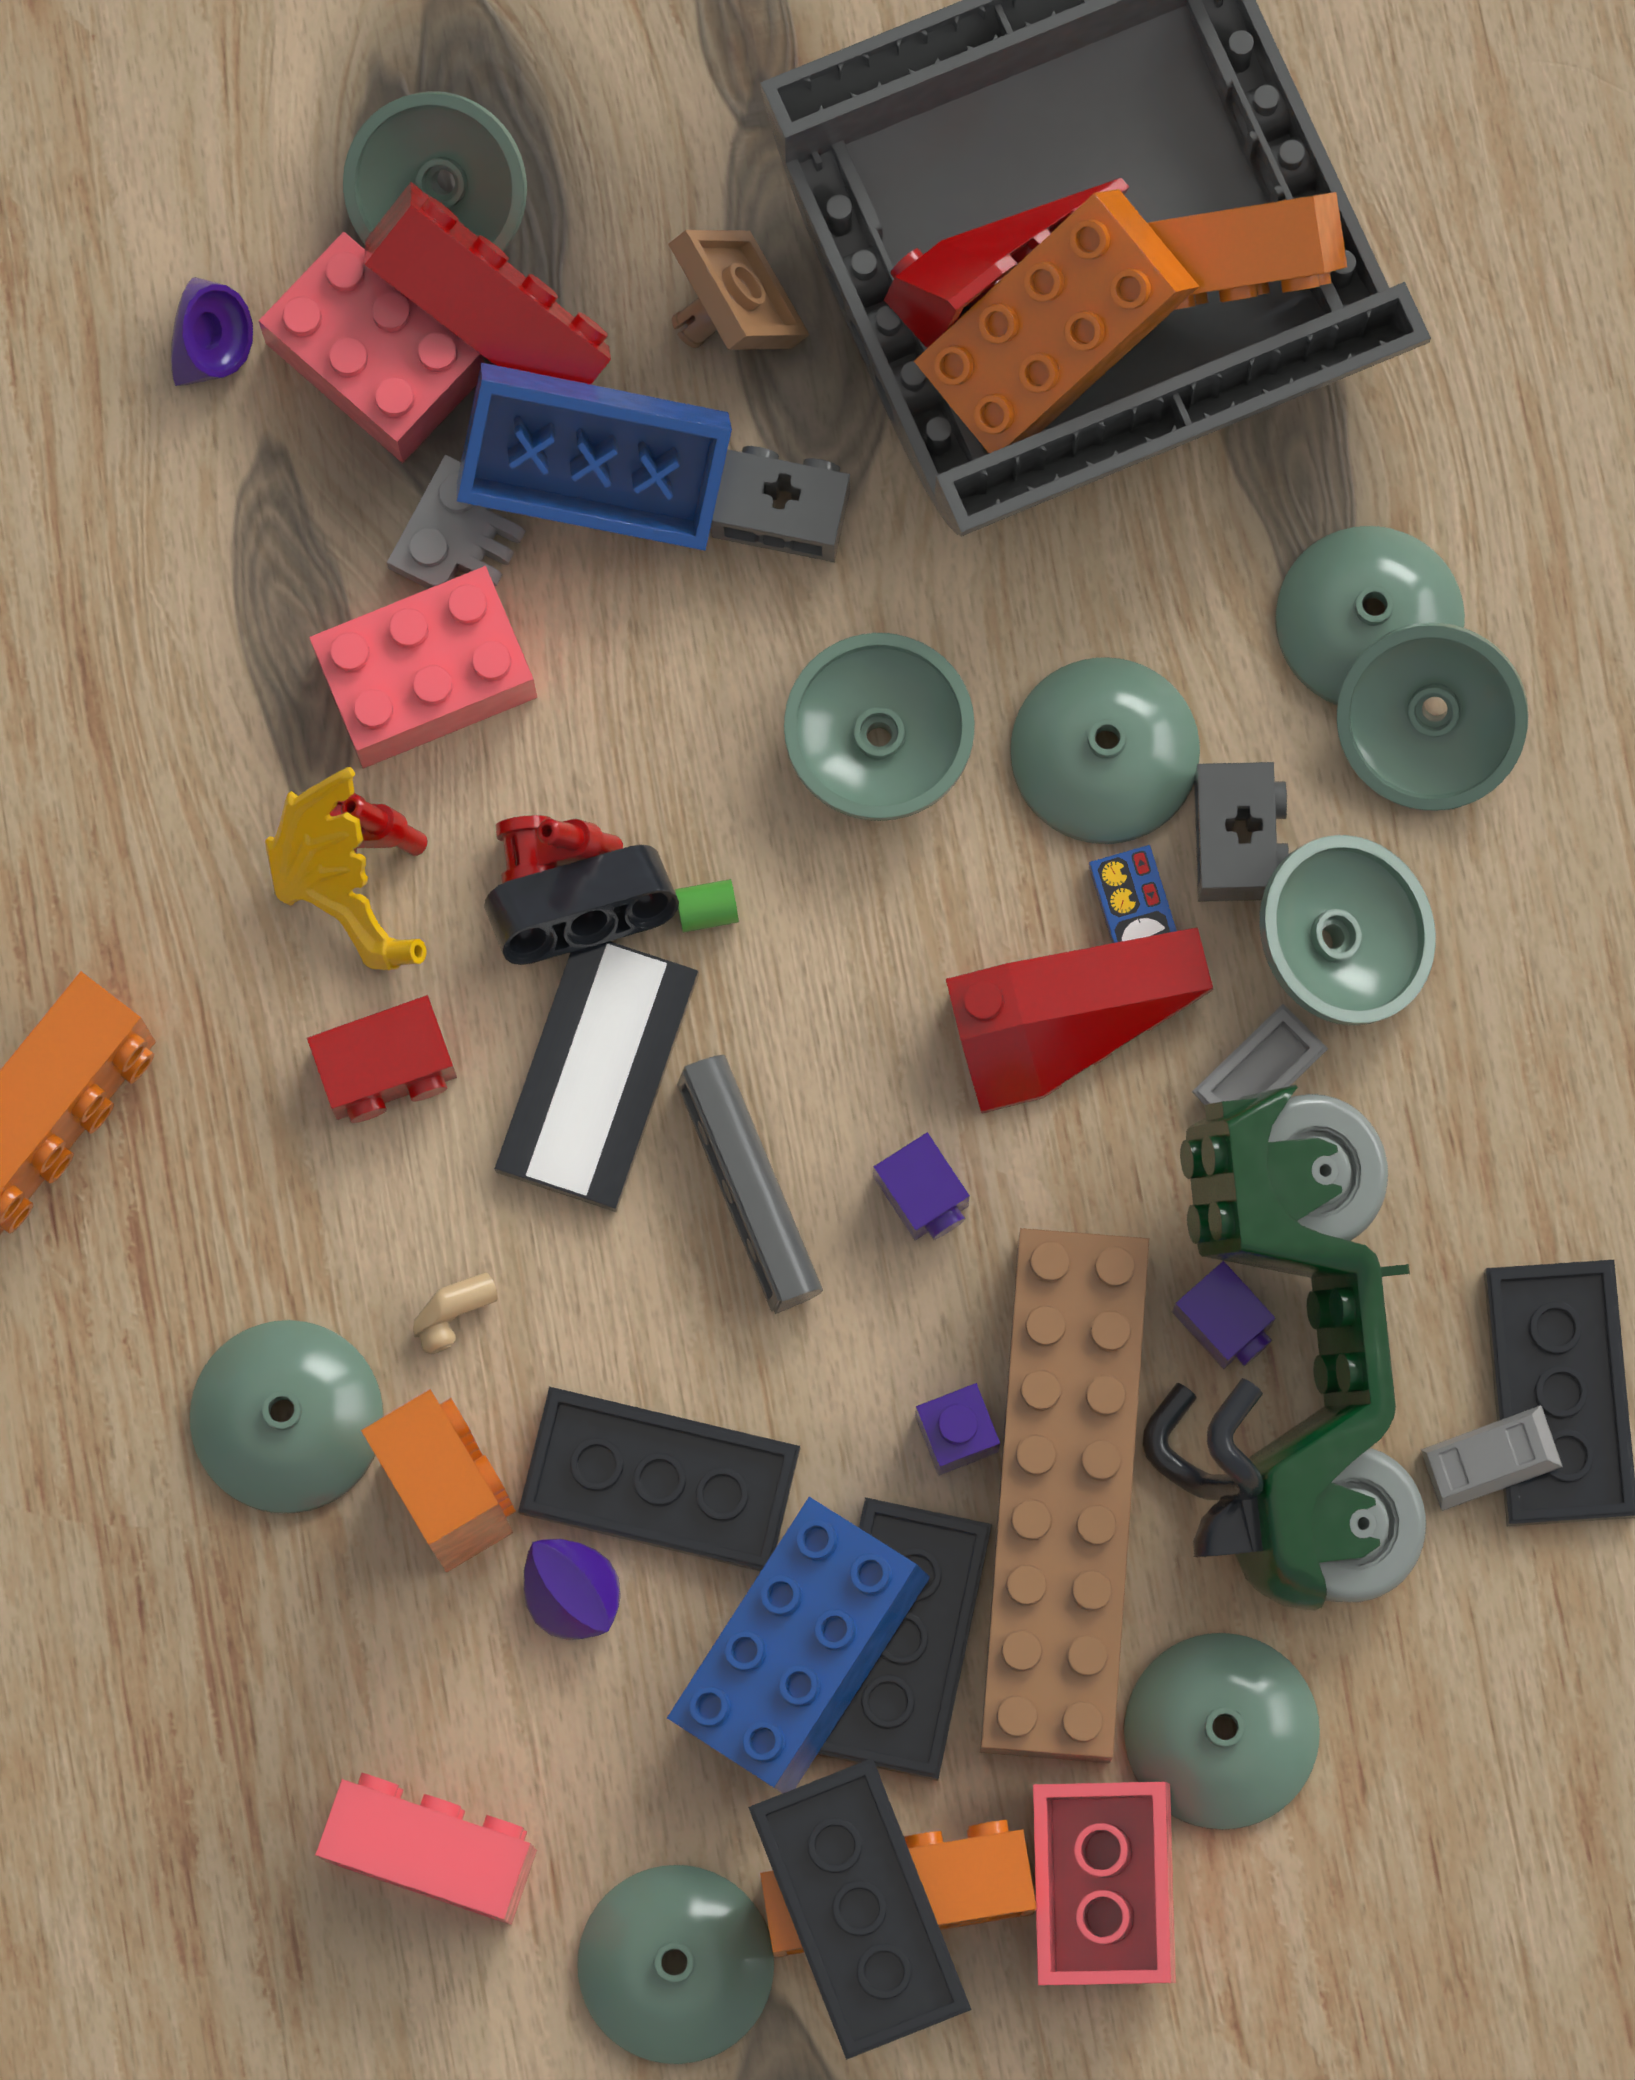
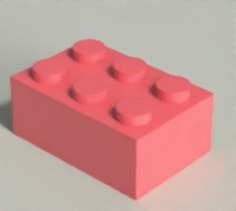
M343 232L262 316L259 324L266 345L403 463L477 385L481 363H485L484 357L365 266V249Z
M486 566L309 637L362 769L537 698L533 676Z
M361 1773L358 1784L344 1779L341 1780L315 1854L317 1857L327 1863L512 1925L537 1852L531 1843L524 1841L527 1831L523 1830V1827L486 1815L483 1826L464 1821L465 1810L461 1809V1806L427 1794L423 1795L420 1805L401 1799L404 1790L398 1788L399 1785L369 1774Z
M1167 1782L1034 1784L1038 1986L1176 1983L1170 1784Z

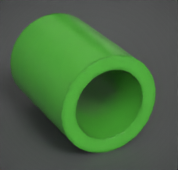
M731 879L675 889L679 900L678 911L683 933L739 923Z

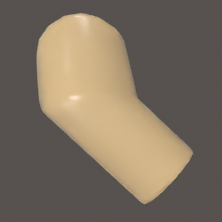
M487 1272L437 1290L414 1320V1337H420L421 1346L426 1353L436 1354L450 1348L454 1344L456 1335L449 1324L459 1315L497 1302V1290L492 1277Z

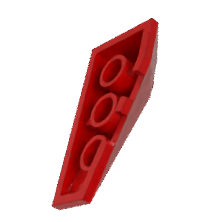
M1118 178L943 239L924 254L919 248H916L904 256L891 270L890 274L894 280L884 301L922 344L928 348L1091 195L1120 189L1125 195L1129 186L1122 178Z
M1198 927L1006 963L946 979L960 1040L982 1114L1045 1098L1062 1087L1061 1084L1093 1064L1094 1066L1111 1056L1112 1052L1146 1030H1152L1214 990Z

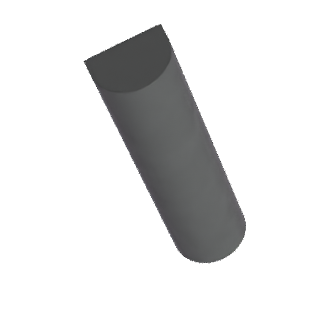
M717 1055L684 1066L677 1086L771 1312L774 1311L777 1314L816 1297L823 1292L822 1285L726 1056Z

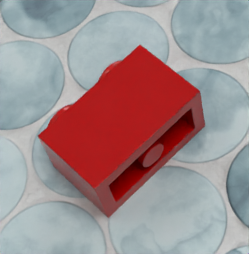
M428 995L307 1037L331 1109L337 1120L348 1116L351 1123L370 1120L387 1111L385 1105L387 1102L407 1095L410 1096L412 1102L429 1099L447 1090L445 1082L457 1078Z

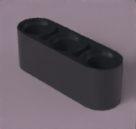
M641 844L507 881L498 885L488 894L485 899L484 908L505 959L512 964L526 965L654 929L673 918L678 910L679 900L658 851L651 846Z

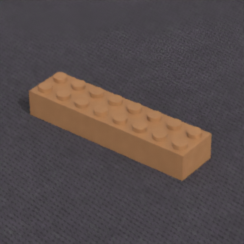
M1020 1228L1016 1260L980 1753L1110 1763L1113 1759L1150 1238Z

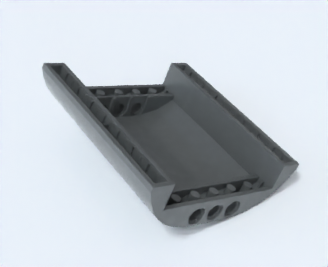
M962 0L760 82L766 112L787 178L836 301L893 428L919 480L944 521L961 537L1430 343L1431 337L1406 283L1403 282L1389 288L1256 0ZM1118 178H1122L1129 186L1125 197L1146 222L1332 192L1337 193L1347 268L1330 272L1331 284L1282 293L1281 280L1269 282L1270 293L1227 302H1220L1219 290L1207 292L1209 303L1177 309L1171 312L1040 433L992 453L987 452L915 364L914 361L927 348L884 301L894 280L890 274L891 270L912 250L919 248L924 254L943 239Z

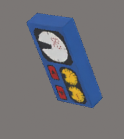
M1150 845L1089 862V870L1112 943L1177 931Z

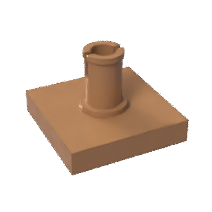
M685 230L668 243L698 296L694 302L672 317L674 329H679L685 323L688 325L687 328L677 334L688 346L692 348L700 347L716 331H718L728 350L792 349L810 335L751 231Z

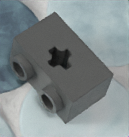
M745 446L742 448V452L728 449L711 523L712 538L835 563L850 495V474L840 472L838 465L822 459L808 458L803 461V464L778 460L779 455L776 452L762 447ZM780 491L791 493V500L786 502L784 509L773 507V500H777Z
M1274 762L1197 764L1194 781L1198 902L1262 900L1264 890L1271 875L1281 861L1289 855L1288 843H1277L1276 819H1286L1287 817L1286 782L1275 781ZM1246 820L1247 831L1252 832L1250 843L1239 844L1237 833L1232 832L1235 821Z

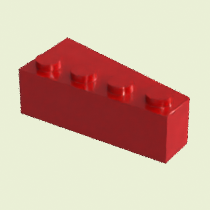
M410 182L365 239L364 265L496 366L591 385L611 361L610 348L604 342L608 334L596 322L581 312H578L573 317L556 302L559 297L548 285L532 274H528L525 277L507 262L509 258L500 248L481 235L477 237L460 223L456 215L436 199L429 197L414 183Z

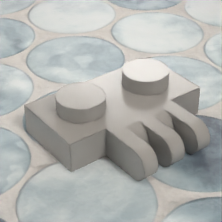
M447 455L442 459L387 561L388 569L429 589L454 579L458 570L469 573L486 566L494 586H497L502 573L482 562L484 556L508 565L514 552L493 539L498 534L507 540L520 543L526 531L516 523L491 512V508L457 502V479L461 462Z

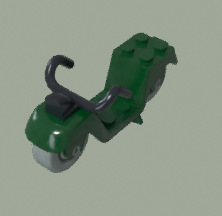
M1297 1085L1243 1096L1238 1100L1206 1104V1118L1188 1127L1186 1131V1140L1182 1142L1180 1148V1162L1184 1176L1191 1181L1193 1205L1189 1206L1187 1212L1188 1233L1192 1242L1197 1244L1199 1254L1202 1257L1311 1278L1312 1291L1307 1296V1316L1311 1327L1317 1330L1319 1355L1314 1360L1313 1373L1316 1387L1324 1395L1325 1406L1248 1458L1234 1444L1233 1435L1263 1393L1252 1382L1242 1378L1214 1414L1207 1430V1445L1210 1455L1227 1474H1209L1183 1459L1169 1446L1168 1437L1197 1399V1396L1190 1389L1180 1383H1176L1149 1418L1143 1431L1142 1445L1148 1461L1170 1481L1199 1498L1219 1500L1201 1518L1193 1540L1194 1557L1235 1554L1245 1579L1258 1592L1283 1606L1303 1610H1317L1322 1608L1325 1601L1351 1603L1372 1600L1390 1592L1403 1582L1420 1557L1426 1534V1514L1421 1494L1408 1472L1390 1456L1370 1448L1387 1432L1394 1419L1396 1410L1382 1277L1410 1274L1409 1264L1381 1267L1376 1253L1366 1245L1351 1241L1367 1229L1383 1204L1388 1185V1163L1384 1146L1369 1120L1353 1106L1326 1095L1305 1094L1291 1097L1298 1088Z

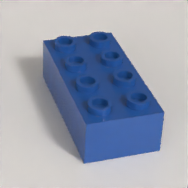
M481 363L457 479V502L706 551L732 431L729 413Z
M808 1497L667 1716V1719L781 1793L795 1789L930 1579V1576L916 1563L813 1498Z

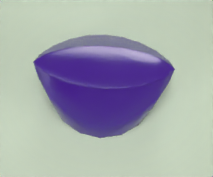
M197 277L192 278L187 283L178 304L171 344V371L175 386L224 378L237 372L247 360L253 344L252 318L249 307L240 294L227 285Z
M543 1539L532 1543L524 1567V1595L526 1607L535 1624L549 1635L565 1640L586 1639L608 1632L616 1617L621 1598L619 1577L610 1560L596 1549L579 1542L565 1539Z

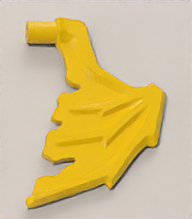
M346 767L305 790L299 796L290 791L285 799L275 837L269 836L265 840L276 897L290 906L299 900L307 901L336 918L349 935L363 963L371 969L389 971L398 969L401 965L423 963L427 955L424 942L421 939L398 940L389 937L375 918L369 899L362 894L353 892L354 888H362L368 881V876L365 873L366 857L354 852V849L363 841L360 819L348 812L331 817L330 812L336 807L338 801H345L355 793L353 784L354 770L351 767Z

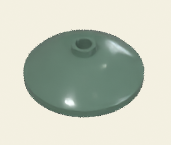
M433 91L414 93L396 99L381 107L369 117L355 135L344 165L343 193L349 218L364 244L365 239L410 182L414 183L429 197L436 199L456 215L459 222L477 237L479 235L485 237L502 251L513 240L521 224L526 207L527 179L522 156L511 134L483 106L452 93ZM441 170L450 172L455 179V186L451 192L443 190L438 184V174Z
M1360 526L1343 529L1323 537L1308 547L1297 558L1286 574L1277 599L1275 616L1279 646L1290 669L1308 689L1335 705H1338L1343 682L1355 660L1370 644L1383 635L1401 627L1418 623H1445L1463 628L1465 626L1462 595L1455 577L1443 559L1417 538L1402 531L1379 526ZM1369 598H1376L1384 604L1385 612L1378 616L1369 615L1364 611L1362 603Z
M1429 622L1404 626L1383 635L1370 644L1359 655L1348 671L1337 705V729L1340 743L1347 760L1357 775L1371 789L1384 798L1399 805L1419 810L1438 811L1462 807L1481 799L1493 791L1504 781L1516 765L1523 750L1528 729L1529 712L1525 689L1515 667L1498 647L1481 635L1466 628L1445 623ZM1439 697L1445 701L1447 711L1441 715H1432L1425 709L1424 702L1428 698Z
M891 633L861 634L846 638L829 646L813 658L802 670L792 687L786 704L784 716L785 744L789 759L797 776L805 787L822 803L835 811L858 819L870 821L896 820L929 808L944 797L957 783L965 770L973 747L974 711L970 695L960 675L937 651L922 642L902 635ZM882 728L889 732L891 740L886 745L878 747L868 741L867 735L873 729Z
M1110 657L1090 658L1073 662L1054 671L1044 678L1025 699L1018 712L1012 731L1010 747L1011 765L1022 797L1044 823L1065 836L1079 841L1096 844H1116L1135 840L1150 834L1169 821L1181 808L1195 781V772L1200 757V741L1195 719L1188 704L1177 689L1164 677L1150 668L1133 661ZM1102 731H1111L1116 734L1119 743L1112 749H1103L1098 746L1095 737Z
M1333 835L1322 837L1297 848L1283 859L1274 870L1264 890L1260 907L1259 927L1266 960L1280 986L1306 1011L1316 1017L1336 1024H1371L1386 1019L1404 1009L1423 988L1431 971L1435 955L1436 932L1433 913L1423 887L1416 876L1390 850L1373 841L1356 836ZM1323 930L1330 934L1333 942L1332 948L1325 944L1322 936Z
M294 1320L273 1321L240 1332L223 1344L209 1359L193 1391L190 1405V1431L196 1454L202 1466L213 1481L228 1495L249 1507L261 1511L282 1514L300 1513L323 1507L348 1492L363 1477L370 1467L375 1453L361 1430L384 1417L383 1402L378 1382L370 1366L358 1350L346 1339L325 1327L313 1323ZM280 1400H288L294 1405L293 1416L285 1422H277L271 1417L272 1406Z
M1212 1633L1199 1635L1183 1640L1161 1653L1151 1662L1138 1679L1130 1695L1124 1719V1742L1127 1758L1137 1781L1169 1783L1171 1815L1185 1823L1207 1829L1229 1830L1248 1827L1278 1813L1296 1797L1305 1785L1314 1767L1319 1748L1320 1726L1317 1707L1312 1692L1300 1672L1286 1657L1271 1646L1259 1640L1237 1634ZM1219 1716L1232 1718L1237 1726L1236 1735L1229 1740L1218 1738L1212 1729L1215 1718Z
M687 1865L659 1866L638 1872L626 1878L610 1890L597 1904L585 1925L580 1940L577 1962L578 1980L590 2015L613 2042L626 2051L649 2061L664 2064H686L702 2061L724 2052L736 2044L754 2026L762 2014L772 1988L774 1955L770 1934L761 1913L750 1898L735 1884L714 1872ZM671 1950L682 1951L687 1957L685 1971L675 1976L667 1974L662 1967L664 1955Z

